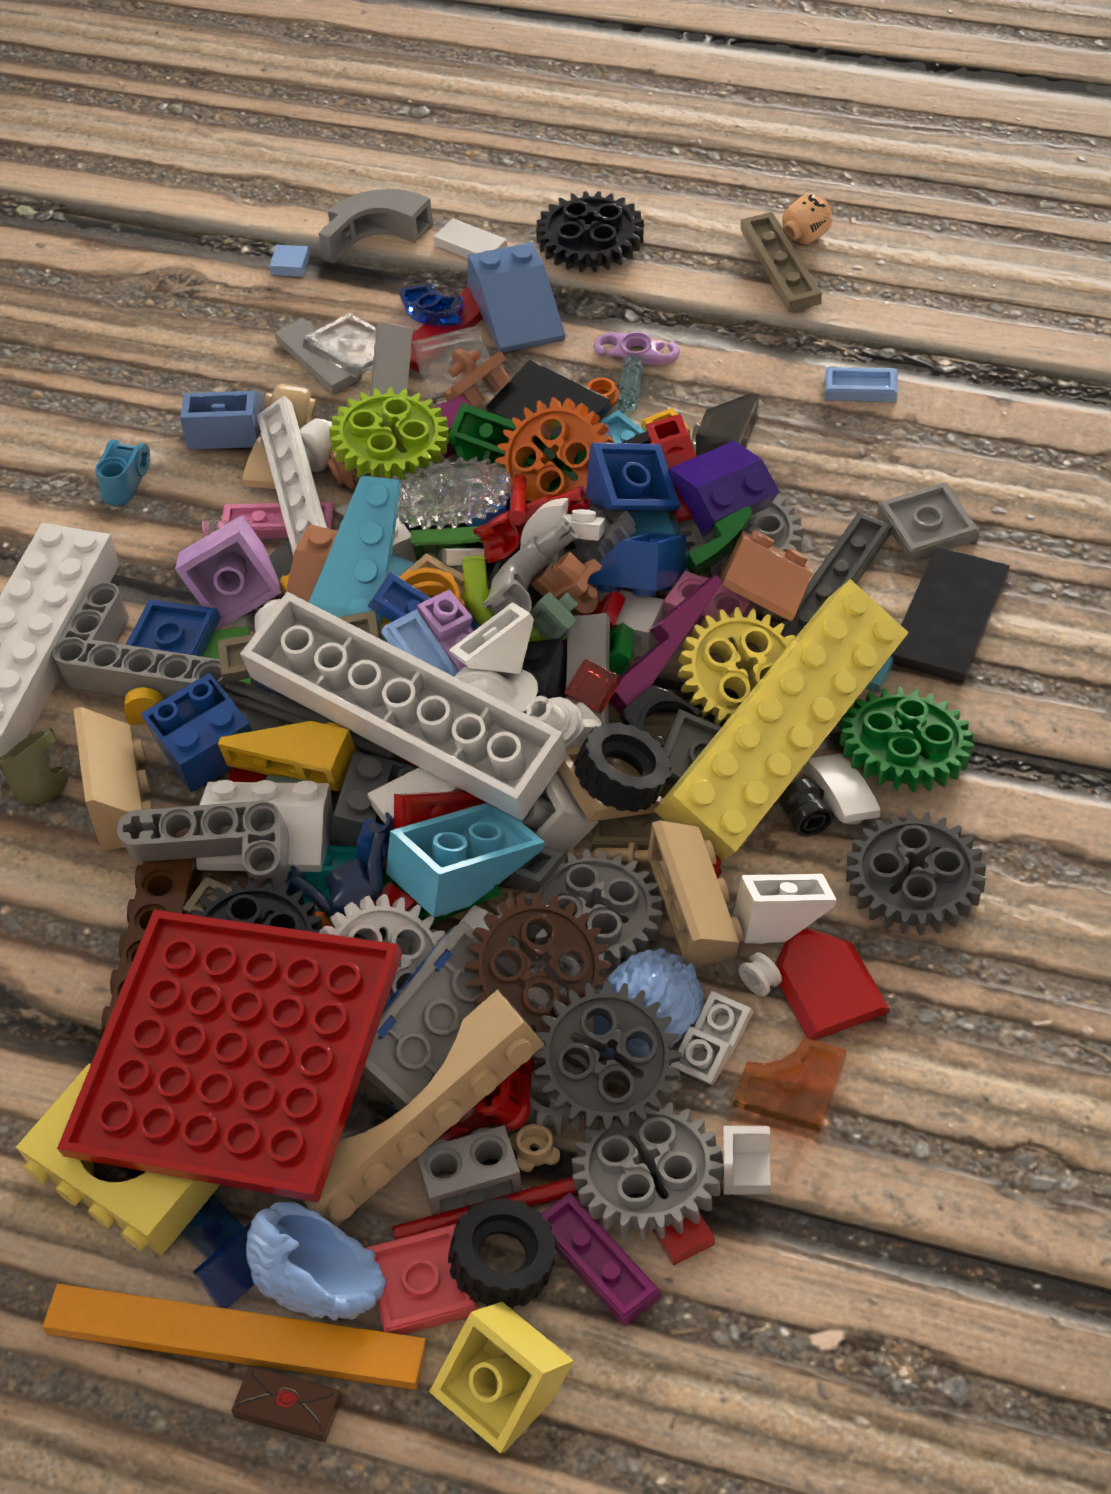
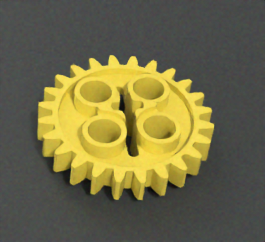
M735 607L730 618L721 609L715 620L707 615L702 622V626L696 624L690 633L692 637H687L682 645L686 651H682L678 657V662L684 664V666L680 668L677 676L689 679L684 683L681 691L694 693L689 704L695 706L701 703L704 707L701 711L702 718L712 713L715 715L714 724L720 725L723 720L727 721L758 684L761 680L760 678H763L795 639L794 635L783 637L780 634L784 628L783 623L772 628L769 626L771 615L767 614L762 621L756 620L755 609H751L748 616L743 617L739 607ZM746 643L755 644L760 652L751 651ZM710 653L719 654L725 663L716 662L711 658ZM724 688L733 689L738 694L739 699L730 698L725 693Z

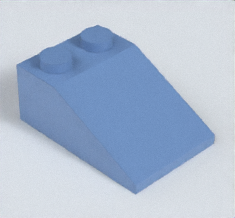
M533 242L468 255L467 286L481 311V316L498 351L501 350L502 353L565 340L564 328L548 275Z

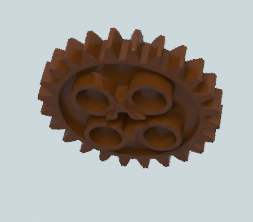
M540 893L534 894L530 905L526 904L521 895H517L514 899V910L505 902H501L497 907L500 918L489 912L483 918L489 930L476 927L472 933L481 944H469L466 948L467 953L477 957L476 960L467 962L464 966L465 971L476 973L477 976L467 983V989L481 990V994L474 1001V1005L479 1006L498 990L527 1024L533 1028L535 1033L545 1032V1027L541 1020L543 1015L557 1018L553 1010V1003L555 1001L568 1007L567 995L569 990L572 989L580 998L585 997L586 983H590L595 991V989H602L604 982L608 981L606 978L599 976V972L606 971L611 967V962L599 960V955L609 948L608 944H595L593 940L600 933L601 928L586 929L584 925L590 916L588 912L577 919L572 916L575 908L574 902L569 903L564 910L559 909L558 895H554L547 905L542 904ZM531 925L542 927L547 933V943L536 945L530 942L526 935V928ZM508 938H514L525 955L516 947L511 946L508 943ZM501 956L513 959L517 966L516 975L505 977L499 974L495 967V959ZM563 956L574 958L579 964V975L570 977L563 974L559 969V958ZM541 958L546 965L543 968V972L539 971L534 975L529 968L533 962ZM549 978L563 986L567 990V995H561ZM530 988H541L547 993L549 997L547 1008L539 1009L530 1004L527 996Z

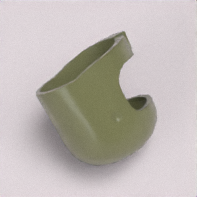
M52 727L28 736L0 757V769L12 793L21 803L27 805L45 803L59 795L67 786L68 772L65 765L49 769L44 759L45 750L56 742Z

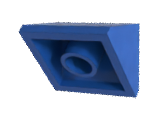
M592 443L589 453L586 497H589L590 503L608 510L679 509L680 503L668 473V467L660 444Z

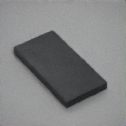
M936 546L901 624L909 633L890 656L893 657V664L964 683L1009 575L1010 565Z

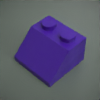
M731 441L668 470L671 479L703 537L713 533L715 522L748 505L752 510V515L767 509L780 493L763 460L736 441Z

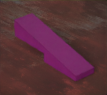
M718 575L703 582L649 629L658 643L609 685V702L620 715L631 702L655 681L723 582Z

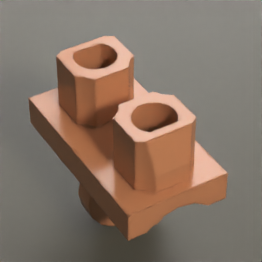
M461 348L455 350L452 353L454 365L448 369V372L454 378L460 373L464 377L442 393L446 400L449 401L462 395L471 406L477 407L486 400L475 386L477 381L482 379L492 394L511 380L501 365L506 360L501 350L479 366L475 364L481 358V354L477 349H474L469 354Z
M568 552L556 562L553 568L549 564L545 566L532 580L530 585L543 597L550 591L557 600L568 592L579 603L572 612L577 615H589L597 608L598 592L588 584L589 576L598 572L602 565L594 558L582 564L571 552Z

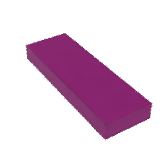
M571 1192L541 1213V1217L550 1223L552 1234L556 1236L557 1245L555 1250L623 1326H626L661 1298L660 1289L595 1219L590 1217L589 1212Z

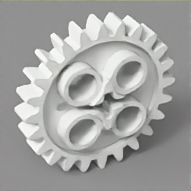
M383 894L377 899L376 906L370 896L360 900V909L356 904L350 902L344 907L346 916L337 912L330 917L335 928L325 926L320 930V933L354 938L355 934H360L367 940L383 942L382 935L379 932L380 928H383L386 931L384 942L396 944L398 935L404 936L409 940L412 948L411 954H402L387 1002L397 992V980L399 978L407 980L435 947L437 941L445 934L444 930L431 932L429 927L434 921L433 916L423 921L418 918L420 905L417 904L409 911H405V898L401 897L390 907L387 894Z

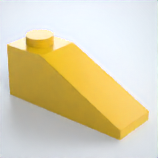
M314 721L301 722L224 736L218 742L227 766L265 775L297 778L315 783H330V789L339 792L345 779L353 752L356 751L349 729L333 722L326 724Z

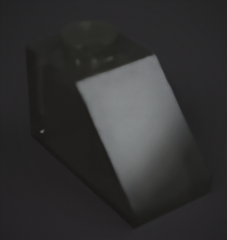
M749 393L707 409L701 423H696L692 431L691 442L692 445H696V457L731 441H736L747 448L758 422L759 394Z

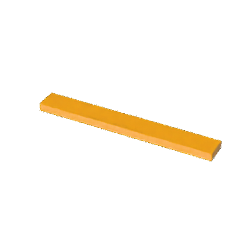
M58 1283L42 1326L47 1335L416 1391L427 1349L426 1338Z

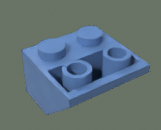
M258 391L184 393L180 420L187 449L253 447L260 435L257 414L262 412L264 394Z

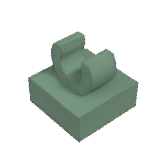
M549 591L530 611L534 618L533 626L547 640H561L577 622L571 611L579 603L568 592L557 600Z

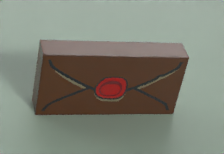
M249 1366L231 1412L233 1417L326 1442L342 1395L340 1390Z

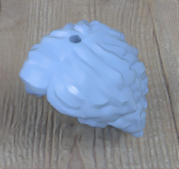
M662 948L654 951L647 949L644 952H639L637 955H631L627 961L618 965L607 979L610 981L612 993L618 994L622 985L626 983L628 984V997L634 999L643 990L645 991L644 1006L648 1007L658 1001L660 1007L655 1016L657 1019L671 1016V1024L664 1031L665 1034H679V1040L687 1032L689 1026L695 1024L705 1005L703 1001L704 993L701 983L697 979L693 963L685 965L683 957L670 954L669 952L666 953L665 949ZM599 1015L593 1017L592 1027L594 1028V1034L603 1035L611 1029L606 1018ZM633 1038L626 1043L628 1053L635 1058H644L650 1054V1047L643 1039ZM608 1047L606 1051L599 1052L602 1057L614 1060L615 1051L612 1048Z
M275 1202L270 1208L259 1211L251 1221V1228L247 1232L246 1259L252 1271L253 1282L258 1286L261 1293L267 1298L275 1299L280 1306H284L290 1311L305 1313L311 1318L318 1317L322 1319L324 1316H328L332 1320H337L338 1318L353 1320L355 1317H358V1314H363L365 1311L372 1309L376 1305V1301L382 1297L386 1280L382 1276L380 1264L374 1261V1251L364 1249L358 1240L346 1236L342 1230L333 1226L319 1213L309 1210L298 1203Z

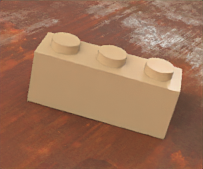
M83 707L73 708L84 798L101 850L105 852L124 848V845L117 836L116 828L118 821L130 811L153 809L151 800L145 801L144 794L151 793L147 771L146 769L140 770L139 765L146 762L142 739L134 740L130 724Z
M662 820L652 822L647 857L656 883H658V889L663 899L681 957L685 959L684 964L693 963L695 969L736 958L739 943L743 941V932L737 916L730 917L726 905L730 901L729 892L724 878L717 879L713 868V865L716 864V856L711 841L709 839L703 840L699 826Z

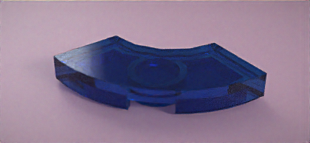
M433 283L406 287L400 290V298L405 312L413 320L432 326L461 324L465 307L461 295H441L435 291Z

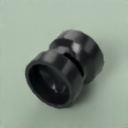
M803 778L792 782L779 797V802L785 812L792 815L791 823L795 831L803 837L819 834L830 826L834 819V813L828 803L821 800L822 792L817 783L810 778Z

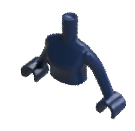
M388 812L385 813L387 820L382 828H379L373 821L369 822L368 828L374 836L367 866L363 860L354 859L336 867L325 876V882L330 892V901L321 891L309 884L305 874L294 865L291 866L293 872L291 878L285 881L289 885V894L293 895L302 891L303 895L329 918L337 912L346 916L344 907L350 902L356 904L360 909V900L366 896H370L372 901L375 902L383 892L382 854L384 843H389L390 830H394V818Z

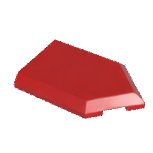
M806 927L784 943L775 963L782 976V981L778 986L809 1042L890 1013L889 1006L851 941Z

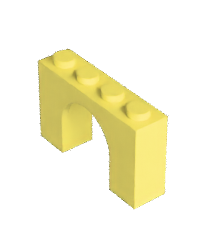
M88 1064L16 1146L27 1161L23 1168L41 1184H45L48 1179L56 1184V1192L73 1206H77L81 1201L90 1207L87 1212L102 1226L109 1229L112 1224H115L123 1230L121 1232L122 1237L139 1251H143L147 1246L162 1256L220 1185L145 1172L136 1178L123 1182H106L94 1177V1162L63 1157L57 1150V1147L91 1064Z

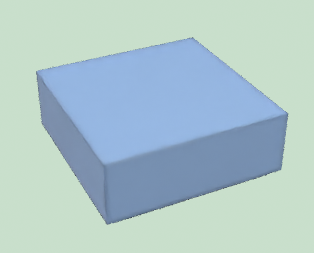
M276 245L269 265L271 275L303 277L310 258L309 246Z

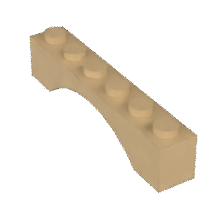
M498 990L462 1020L456 1040L443 1065L429 1084L407 1106L387 1121L372 1129L339 1141L319 1203L303 1200L309 1210L319 1213L324 1219L337 1227L545 1045Z

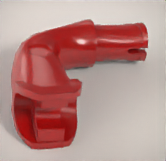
M578 486L576 489L560 495L553 496L550 494L527 503L525 506L524 522L519 526L510 523L509 511L493 518L485 525L473 529L474 535L479 537L483 543L485 561L490 564L510 556L521 543L522 531L527 521L542 505L549 501L569 498L567 514H572V511L576 509H590L589 497L577 500L587 494L585 488Z

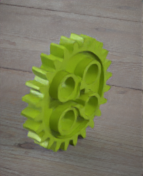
M392 387L388 388L386 394H381L375 388L371 397L360 392L359 402L349 398L347 399L348 408L338 407V416H332V426L329 427L331 451L336 453V461L345 462L346 471L357 468L358 478L366 473L371 474V477L384 476V478L392 479V476H398L401 482H405L406 474L408 473L415 478H419L420 468L430 472L432 471V462H441V454L447 453V443H449L447 417H442V409L440 407L433 408L432 399L421 402V393L419 392L412 397H408L407 389L405 388L399 395L394 394Z

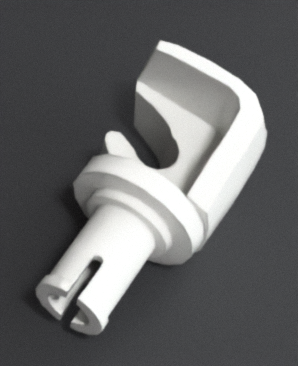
M536 696L530 700L526 708L528 715L563 732L566 749L582 747L592 728L595 726L599 727L602 724L600 719L581 701L575 705L570 700L562 697L548 699L544 696Z

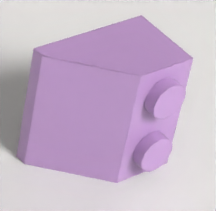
M243 515L179 552L175 570L202 607L218 609L221 616L217 625L218 630L283 592L263 543Z

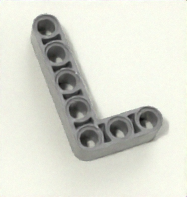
M110 582L98 583L86 592L52 651L54 661L64 683L68 687L78 690L125 697L129 691L135 688L147 687L160 692L164 699L208 673H211L222 688L226 683L221 674L219 659L116 643L128 623L129 615L118 587Z

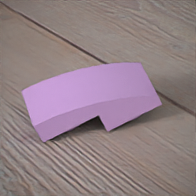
M449 589L418 604L416 609L453 664L460 671L466 665L453 657L449 649L473 632V629L470 627L473 617Z

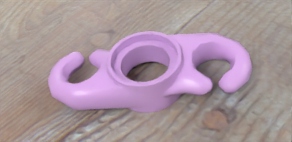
M608 332L600 335L593 345L594 351L599 356L606 354L605 349L602 347L604 344L616 346L608 351V355L611 357H621L623 362L631 366H665L675 362L680 354L679 347L674 342L667 344L671 353L662 354L657 352L665 347V343L662 341H652L649 335L642 332ZM640 346L645 348L643 351L633 352L628 350L630 347Z

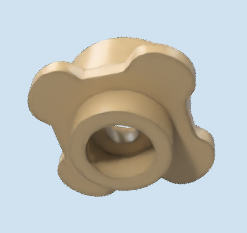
M531 1124L509 1137L512 1149L515 1150L518 1157L516 1162L521 1171L529 1172L534 1167L542 1164L555 1165L560 1159V1151L553 1146L552 1131L549 1128ZM535 1147L538 1148V1150L532 1151L530 1148Z

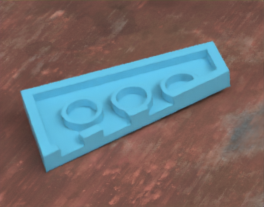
M360 477L309 603L336 617L374 611L368 605L388 576L402 485L399 479ZM375 611L380 634L383 616Z

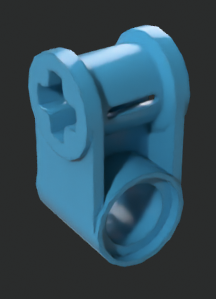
M109 440L104 454L95 467L101 497L106 504L119 506L133 498L137 486L149 468L150 449L147 444L139 443L137 446L120 444L118 440Z

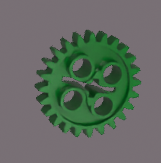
M898 687L896 695H891L883 688L879 698L868 692L865 701L856 699L854 708L850 707L841 722L839 746L844 747L843 757L852 758V768L864 767L862 777L867 778L874 774L878 776L877 785L881 786L889 780L893 782L894 790H898L901 784H907L910 791L915 792L917 784H922L925 789L932 791L934 781L945 787L947 786L948 778L957 780L959 779L960 770L966 771L974 746L972 743L974 734L968 731V720H959L960 710L947 711L948 701L936 704L934 703V694L931 693L924 699L919 697L918 689H914L911 695H905L903 689Z

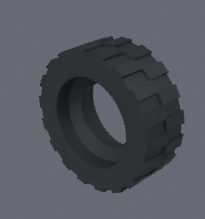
M607 722L602 723L599 727L595 726L588 733L575 759L574 766H576L574 772L576 777L579 778V784L582 788H585L592 798L601 801V804L607 807H614L619 811L629 810L631 812H638L640 809L646 810L650 808L651 804L654 805L670 778L672 764L669 762L667 751H664L661 747L662 744L658 740H654L649 733L643 732L632 725L628 726L620 722L609 724ZM604 757H614L629 763L640 773L641 777L621 773L613 768Z
M501 1197L500 1200H492L490 1198L483 1200V1203L479 1205L474 1204L465 1215L462 1214L459 1218L448 1253V1263L451 1264L449 1272L452 1279L455 1278L458 1283V1289L462 1293L465 1292L469 1295L470 1300L475 1303L480 1302L487 1307L503 1302L511 1309L518 1305L522 1307L529 1304L532 1298H537L542 1293L544 1285L547 1286L557 1251H555L557 1245L556 1236L552 1234V1227L548 1220L545 1221L537 1209L534 1208L533 1210L526 1206L527 1203L519 1200L518 1202L511 1201L510 1198ZM493 1234L509 1235L522 1244L525 1250V1262L514 1272L500 1273L493 1271L480 1258L479 1247L482 1241Z

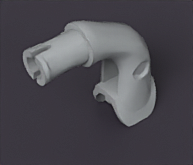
M561 518L558 523L539 538L533 536L499 569L493 578L489 596L482 604L484 608L491 609L496 615L514 602L530 613L532 602L527 589L531 581L545 566L553 561V556L578 538V533L572 525L567 528V525H569L567 519Z

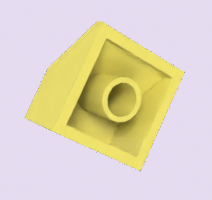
M499 1302L469 1314L429 1392L501 1454L518 1439L553 1401L574 1360L505 1303Z

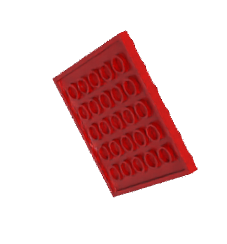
M153 910L57 1150L63 1157L319 1203L403 954L399 944Z

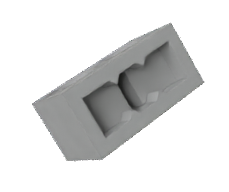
M505 1125L496 1128H480L468 1136L450 1141H435L417 1157L420 1176L432 1215L482 1202L486 1199H493L522 1191L520 1171ZM489 1159L499 1160V1162H497L494 1165L488 1166L482 1164L484 1161ZM444 1172L455 1173L449 1178L437 1177L439 1174Z

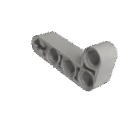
M269 801L134 810L123 815L118 821L116 828L117 836L130 856L137 861L148 862L242 855L243 866L248 876L254 878L257 887H263L265 881L271 878L273 889L277 890L287 880L288 829L279 809ZM274 822L270 829L263 832L257 831L262 824ZM232 825L231 829L225 834H216L222 826ZM190 828L183 837H174L181 829ZM274 861L269 869L257 871V868L263 862Z

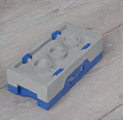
M465 921L446 932L386 1003L362 1074L392 1101L388 1107L395 1114L407 1106L429 1084L447 1058L456 1040L462 1020L478 1007L474 1005V1001L481 994V990L467 989L466 986L470 980L477 977L476 973L465 971L464 966L467 962L477 959V957L466 952L467 946L469 944H481V942L472 934L474 929ZM503 956L495 959V967L499 974L505 977L516 975L517 969Z

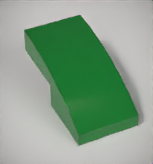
M749 505L715 522L712 534L714 540L688 552L686 566L689 572L696 575L706 572L733 549L742 530L746 532L750 525L752 510Z

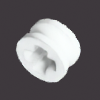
M759 952L754 953L750 957V963L744 962L738 968L739 975L744 984L760 997L768 995L770 986L777 987L782 981V976L777 966L770 958Z

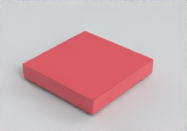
M456 1224L364 1248L374 1251V1261L380 1264L382 1276L386 1280L383 1295L377 1301L384 1332L406 1335L468 1318L471 1312L478 1310L477 1303L470 1300L469 1295L465 1292L462 1293L458 1289V1283L455 1278L452 1279L449 1272L451 1264L448 1263V1253Z

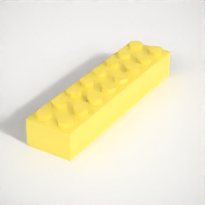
M849 579L828 597L653 811L664 821L699 826L703 840L709 839L711 841L714 852L719 856L721 862L730 857L751 834L909 632Z

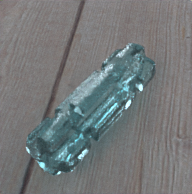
M629 355L624 359V369L618 395V409L622 413L626 411L633 413L637 409V399L641 385L640 376L643 372V359L640 356L633 357Z

